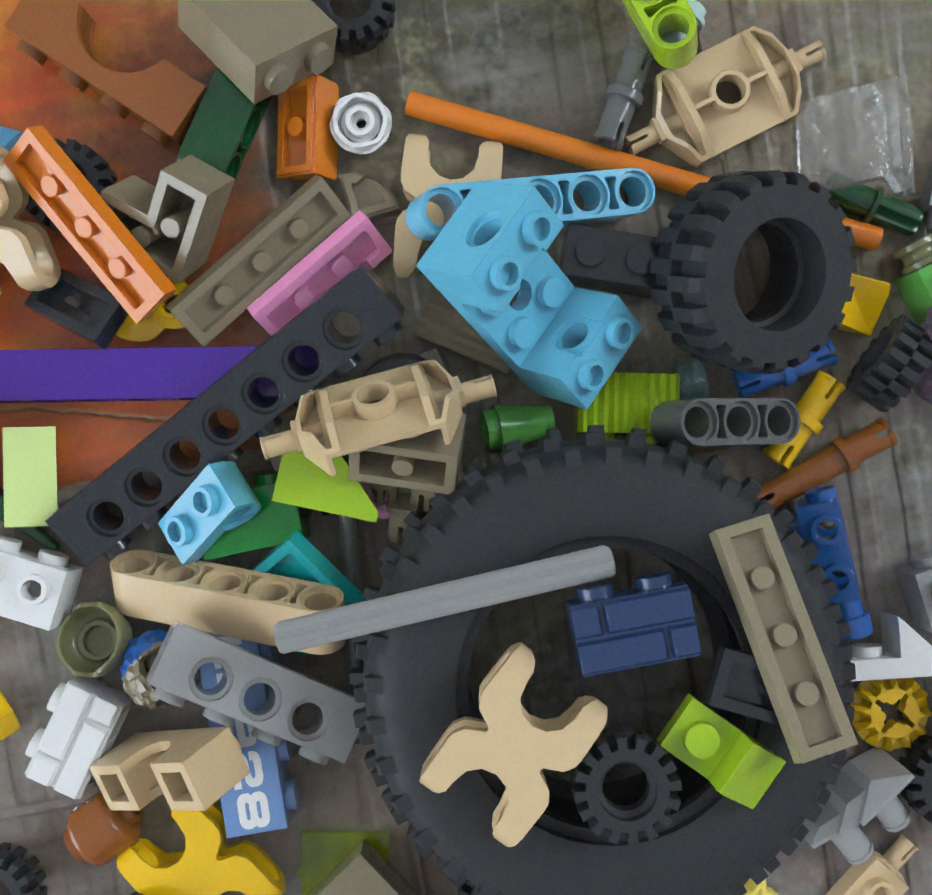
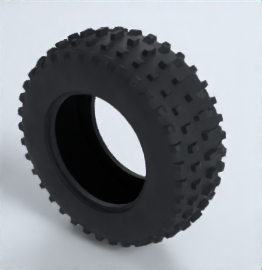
M589 425L585 434H577L576 440L564 442L560 430L553 429L547 431V438L537 441V447L524 451L519 439L506 443V451L499 454L500 461L487 468H484L478 458L468 462L471 469L463 474L466 480L458 485L455 491L449 495L434 492L436 497L430 501L433 508L423 519L412 511L404 519V522L408 525L401 535L405 539L404 544L400 550L386 545L379 557L384 562L379 571V574L384 577L381 588L367 585L362 597L366 600H372L602 545L610 548L637 550L655 555L678 573L696 596L709 626L714 667L720 644L752 654L753 652L709 534L717 529L769 513L832 677L839 681L837 690L850 723L854 721L855 708L845 704L854 702V687L845 684L844 681L856 679V669L854 663L848 662L852 659L850 643L840 642V639L851 636L847 620H842L843 615L839 604L829 602L828 600L839 594L833 579H826L820 564H811V561L819 555L813 543L803 540L795 529L790 531L787 529L794 516L787 508L778 507L775 509L765 499L759 500L757 497L763 486L754 478L747 477L741 483L733 477L725 475L723 471L727 459L722 456L711 455L706 462L696 457L687 456L688 443L677 437H674L668 446L657 442L654 445L646 444V429L631 428L627 436L617 435L615 439H605L604 425ZM495 605L354 637L352 640L357 643L356 659L364 660V667L352 668L350 684L355 685V702L365 703L364 708L357 709L353 713L355 728H360L358 731L361 744H373L374 749L366 752L364 757L367 770L373 769L371 775L377 787L388 784L389 787L382 792L381 797L388 809L392 808L390 813L398 825L408 820L411 824L408 826L407 837L413 844L417 842L416 849L427 859L436 852L438 854L436 865L447 874V879L458 888L468 879L473 883V894L744 895L747 893L743 885L744 882L751 878L759 885L768 877L764 868L769 873H772L781 865L775 856L782 851L790 857L799 846L793 838L802 842L808 834L809 830L803 822L805 819H808L815 823L822 809L816 802L826 805L832 794L824 787V784L835 785L840 774V770L832 766V764L843 765L847 751L844 749L804 764H796L793 762L779 725L710 706L706 703L705 705L786 761L754 809L723 796L716 791L707 778L670 754L669 756L677 768L676 773L681 779L682 790H677L681 804L679 811L671 809L669 814L673 822L668 828H665L661 823L655 828L659 836L649 841L645 833L638 836L640 843L638 845H629L624 837H620L618 845L608 842L606 834L603 832L600 836H597L590 830L588 822H583L571 791V782L545 775L546 784L549 788L547 808L516 846L506 847L495 839L492 834L493 812L506 789V786L496 774L483 769L466 771L451 784L446 792L441 793L432 792L419 782L425 760L448 726L454 720L464 716L482 719L472 695L468 673L477 636ZM642 772L626 779L603 783V794L614 804H633L643 796L646 790V774Z

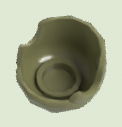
M98 601L75 605L71 614L67 615L62 621L55 643L59 660L75 676L96 678L113 673L123 664V653L128 646L129 640L134 637L132 625L127 616L121 614L112 604Z

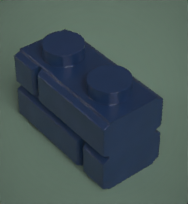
M660 572L636 577V588L613 592L612 583L593 584L578 588V598L567 600L566 608L576 662L582 677L701 656L702 651L688 584L680 580L671 581L669 572Z

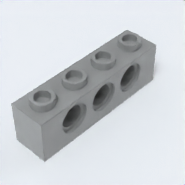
M175 619L146 677L148 684L156 687L153 696L166 703L182 708L185 701L189 700L206 707L202 715L216 723L232 727L234 721L238 720L254 727L251 732L253 737L280 747L283 739L300 745L299 755L325 766L329 758L344 764L346 763L360 729L355 728L353 713L355 710L365 707V703L355 702L353 694ZM210 662L220 664L222 667V678L215 687L201 689L195 686L194 677L199 667ZM256 683L267 684L270 691L267 702L256 709L245 707L244 695L247 689ZM304 703H313L316 711L313 721L306 727H294L292 716L296 708Z

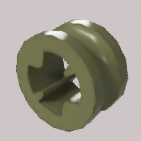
M932 233L892 254L894 259H900L903 262V268L901 269L903 276L932 262Z

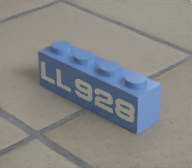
M208 633L272 661L276 660L275 646ZM210 662L199 667L203 689H211L220 682L222 678V667L220 664ZM256 683L250 686L244 695L245 707L256 709L263 706L269 698L270 691L268 685ZM208 719L209 728L224 727V725ZM238 720L234 721L230 729L241 745L242 756L250 773L221 797L227 838L288 828L295 810L300 809L298 781L296 778H289L287 760L292 759V742L283 739L280 747L268 744L251 735L253 726Z

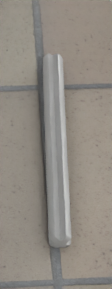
M597 546L282 620L274 625V639L279 652L286 654L610 578L616 574L615 561L612 551L608 546Z

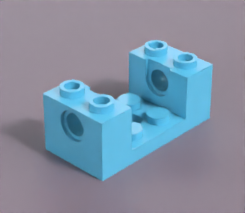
M477 181L416 266L533 393L588 410L643 327L618 295L574 287L546 252L564 224L535 187ZM518 292L516 301L510 306V301Z

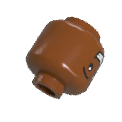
M101 790L70 812L66 821L67 829L64 831V841L67 849L80 863H90L96 866L110 863L126 849L138 843L142 833L140 820L144 817L143 809L140 811L110 810Z

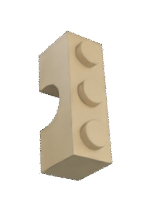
M229 726L134 733L89 766L109 809L114 811H140L162 794H164L172 811H205L250 773L242 756L241 745L232 734Z

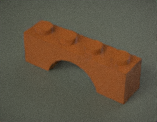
M21 0L4 25L19 40L15 47L18 51L41 67L48 60L60 68L57 76L77 91L84 93L87 87L101 95L102 97L98 103L118 118L125 120L128 114L143 123L139 130L159 145L166 147L169 141L181 148L205 94L206 86L165 59L137 72L123 73L109 70L99 65L93 46L96 22L80 3L75 0Z

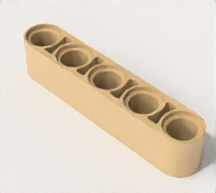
M138 549L129 550L118 554L110 562L116 608L121 614L169 625L175 619L207 633L275 647L277 646L274 639V625L279 621L345 606L343 592L332 585L201 560L182 565L177 556ZM346 639L299 650V652L314 655L332 654L345 645Z

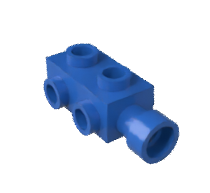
M833 485L809 489L804 492L805 498L797 499L795 506L796 514H792L794 517L789 524L790 530L795 529L803 540L813 543L819 555L811 561V564H820L826 579H833L839 594L828 600L829 602L839 604L843 615L842 620L848 621L851 636L840 639V641L857 640L867 637L873 633V627L869 611L863 609L854 560L838 492H836ZM831 521L834 524L831 526L822 525L820 522ZM839 570V571H843V572H842V573H835V572H833V571Z

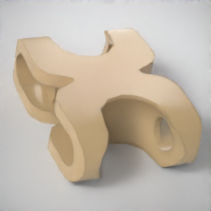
M410 133L406 137L401 167V184L403 186V193L409 203L429 188L437 185L501 179L503 145L501 142H483L479 146V155L474 170L464 178L450 180L439 176L430 166L431 152L427 136ZM428 202L426 208L428 218L436 225L442 226L444 222L442 209L434 202ZM403 210L399 215L395 225L393 266L398 278L415 277L419 272L416 265L422 258L424 249L433 242L421 240L413 235L406 222V210Z
M0 146V263L5 265L19 287L28 291H43L52 288L58 282L61 275L59 261L46 231L37 223L21 221L19 215L29 203V193L3 163L9 152Z
M522 642L511 645L480 684L479 710L484 720L467 716L454 720L425 760L419 782L432 792L441 793L446 792L451 784L466 771L483 769L496 774L506 786V789L493 812L492 834L495 839L506 847L516 846L548 806L549 788L542 769L566 772L576 768L600 735L607 722L608 709L604 703L593 696L587 695L578 697L567 710L555 718L541 719L529 714L521 704L520 698L528 680L534 673L535 659L532 650Z

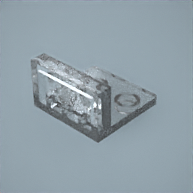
M898 77L800 100L799 113L796 116L797 168L799 174L806 175L810 182H818L828 191L878 181V183L884 182L894 198L915 194L910 102Z

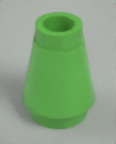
M492 404L490 410L480 412V430L486 450L497 449L499 453L506 451L505 444L519 439L521 445L545 437L548 430L555 429L554 413L550 405Z

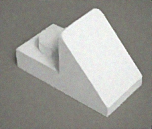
M884 611L880 612L882 645L878 643H855L850 645L852 659L848 662L854 663L856 669V679L850 681L932 676V646L905 621L893 614Z

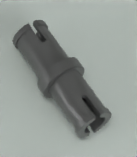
M637 45L625 47L624 56L614 84L608 85L604 94L606 105L592 138L594 143L599 144L601 142V146L618 151L622 150L633 114L641 109L644 100L641 92L650 67L655 60L651 52L647 53L648 49Z

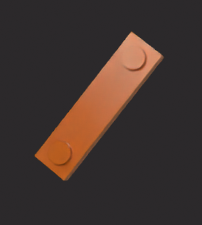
M43 125L28 127L3 160V163L135 323L138 324L149 319L176 291V287Z

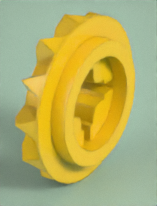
M913 678L861 681L854 690V702L850 703V706L855 708L852 725L857 734L871 746L882 748L889 752L902 747L911 748V743L918 736L926 735L925 725L928 717L932 716L926 698L928 694ZM899 699L900 702L897 709L903 713L902 716L905 717L904 722L890 718L884 724L887 715L881 711L880 706L875 704L876 701L879 700L884 704L887 702L894 705Z

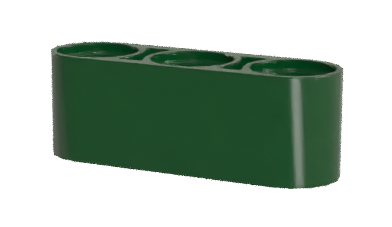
M216 67L181 145L176 162L189 155H193L236 180L272 96L253 104Z

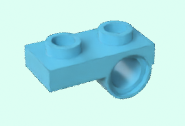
M220 461L209 463L158 522V525L180 562L184 565L198 561L225 531L234 529L253 518L260 511L261 504L235 462Z

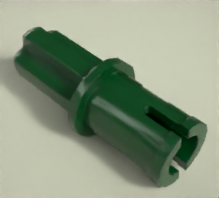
M834 172V175L830 177L825 187L831 195L828 201H837L841 209L859 216L862 222L868 223L871 220L907 236L913 235L922 223L924 214L920 208L884 194V187L878 185L872 188Z

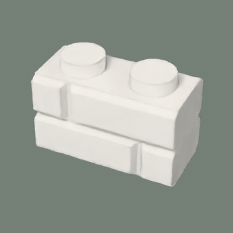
M77 676L69 680L67 684L61 682L53 692L47 705V710L53 712L46 729L39 728L26 749L25 755L32 758L25 772L26 777L42 785L52 786L55 791L72 799L80 800L93 789L96 783L89 766L111 751L134 702L127 693L117 688L109 687L106 683L95 678Z

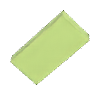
M56 426L2 427L4 528L47 527L49 525L45 520L58 509Z

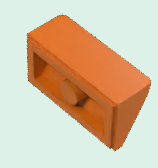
M313 74L290 86L283 93L278 94L276 179L308 181L314 175L321 176L325 181L337 178L338 143L332 136L329 126L335 104L339 100V88L335 82L321 75Z

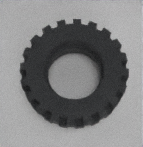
M738 171L712 176L708 182H699L687 191L685 197L688 201H677L668 213L667 218L671 222L668 227L660 228L655 244L660 245L657 258L651 257L650 273L656 274V286H651L650 289L653 304L661 305L662 311L657 313L663 329L673 332L671 339L682 351L690 352L692 358L704 363L751 374L763 373L768 375L781 373L788 367L795 368L810 358L809 351L818 352L830 340L827 334L831 329L836 330L839 328L845 317V314L842 313L844 304L852 300L855 287L850 286L851 273L857 272V257L851 256L850 245L855 244L852 229L850 226H844L842 222L846 215L837 201H828L831 195L821 184L810 182L806 175L793 171ZM755 229H758L768 246L770 275L767 287L760 301L749 313L744 315L738 305L734 292V268L744 242Z

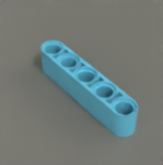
M638 168L481 181L535 187L564 224L563 227H567L569 223L591 225L617 222L646 211L655 199L653 180L648 173ZM477 181L441 184L431 187L410 202L406 210V222L409 230L421 240L434 241ZM620 186H621V187L626 191V193H627V196H628V204H627V205L622 201V199H621V197H620V194H619V187H620ZM574 190L578 191L583 198V210L578 208L574 202ZM428 202H434L442 209L444 214L442 226L436 225L428 218L426 212Z

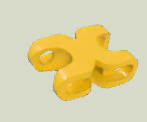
M216 802L205 811L171 810L172 818L186 837V849L180 852H166L150 840L140 838L137 844L129 847L117 856V867L120 873L138 893L143 895H220L226 891H240L245 895H282L286 891L284 873L257 843L242 840L231 845L226 844L227 835L223 811Z

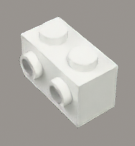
M0 535V616L48 631L60 627L62 621L71 612L84 567L68 563L70 556L65 553L51 549H40L39 553L22 549L23 541L10 536Z

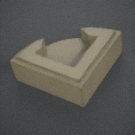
M358 173L338 175L351 217L359 210L370 221L400 212L399 205L392 192L376 180Z

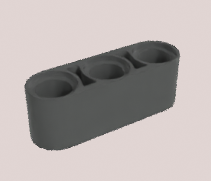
M696 398L670 400L658 404L650 418L651 433L655 440L664 446H668L674 437L688 443V446L784 444L793 440L800 428L799 411L793 402L785 398Z

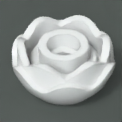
M370 92L352 93L337 101L329 126L332 136L343 149L362 155L372 153L385 144L391 131L392 117L390 110L375 94ZM364 121L366 125L363 128H358L357 123Z

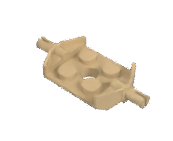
M752 26L695 55L694 59L687 66L679 69H667L657 74L652 85V119L648 126L629 136H625L626 148L630 146L628 152L636 155L655 144H662L697 169L705 161L784 121L787 123L791 122L799 113L802 93L799 74L803 69L826 59L825 48L819 50L823 44L821 41L815 40L813 43L794 52L793 48L787 50L773 33ZM723 81L733 82L740 89L741 100L734 104H727L721 101L716 93L717 84Z
M435 359L424 360L313 390L301 395L296 418L290 421L291 430L259 437L265 460L293 451L298 453L304 452L307 459L332 477L337 475L333 462L335 457L350 453H360L368 448L404 438H414L422 433L441 429L445 445L451 444L463 414L462 408L466 407L468 403L497 397V391L491 374L460 383L458 376L452 377ZM381 400V401H379V402H377V403L369 404V403H371V402H373V401Z

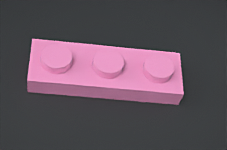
M359 210L246 309L272 336L363 261L367 260L372 268H374L391 254L393 250L368 217Z

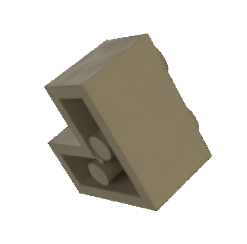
M189 155L161 169L156 187L132 175L103 189L100 196L168 278L180 283L207 263L235 179L193 155Z

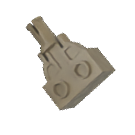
M462 414L451 444L445 445L441 429L422 433L414 438H404L368 448L360 453L349 454L348 480L369 483L375 490V502L383 505L386 490L388 491L386 511L389 513L387 537L390 541L398 543L399 530L402 527L405 531L408 527L404 519L411 511L419 516L421 496L424 497L423 511L429 512L433 508L430 501L436 497L434 492L449 495L455 491L462 456L466 414Z

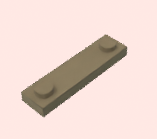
M314 175L172 300L166 308L205 347L241 315L251 303L350 217V213L321 176Z
M768 513L711 532L709 537L793 762L804 764L858 745L770 514Z

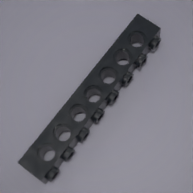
M363 261L66 501L45 522L86 566L90 565L102 554L108 560L112 559L132 541L128 534L140 525L147 531L158 523L168 512L164 505L176 496L180 498L209 463L220 461L235 462L244 453L240 445L253 435L260 441L259 437H265L272 433L283 422L278 415L292 404L298 409L301 395L321 389L318 383L332 372L338 379L348 373L362 360L358 352L371 341H374L379 347L402 329L398 320L403 317L405 307L368 261ZM339 312L353 314L360 322V332L354 336L340 334L333 323L334 315ZM298 345H308L314 348L319 355V365L304 367L299 364L294 356V348ZM267 377L273 380L279 388V396L276 398L262 396L256 389L255 379ZM227 409L235 413L239 419L240 427L231 429L223 426L218 420L217 410ZM186 440L194 443L200 451V458L193 459L187 457L181 451L179 441ZM142 471L152 472L157 475L162 483V488L149 486L143 479ZM106 502L117 504L122 509L124 517H117L111 514L106 507Z

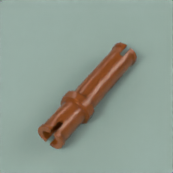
M879 417L871 424L844 439L841 436L829 442V447L762 483L763 487L757 498L761 499L769 495L770 499L767 502L775 509L783 507L804 495L805 491L821 486L844 472L850 474L859 469L860 463L889 447L896 446L898 443L894 432L879 439L876 438L878 433L890 427L885 419Z

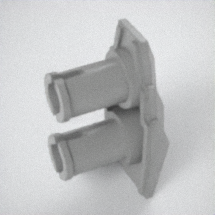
M873 747L849 760L840 769L836 784L827 783L824 786L832 794L826 805L816 802L822 809L816 822L814 823L808 819H805L803 822L809 830L804 839L813 849L831 840L841 851L848 863L858 865L866 862L873 854L874 845L858 826L861 824L864 827L876 816L881 826L888 832H897L906 828L912 818L911 811L902 803L897 795L915 778L914 775L882 748Z

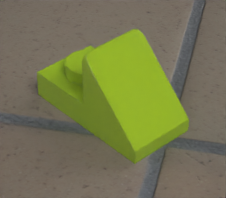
M690 693L687 694L656 739L662 748L707 778L717 792L751 809L755 808L786 763L783 758Z

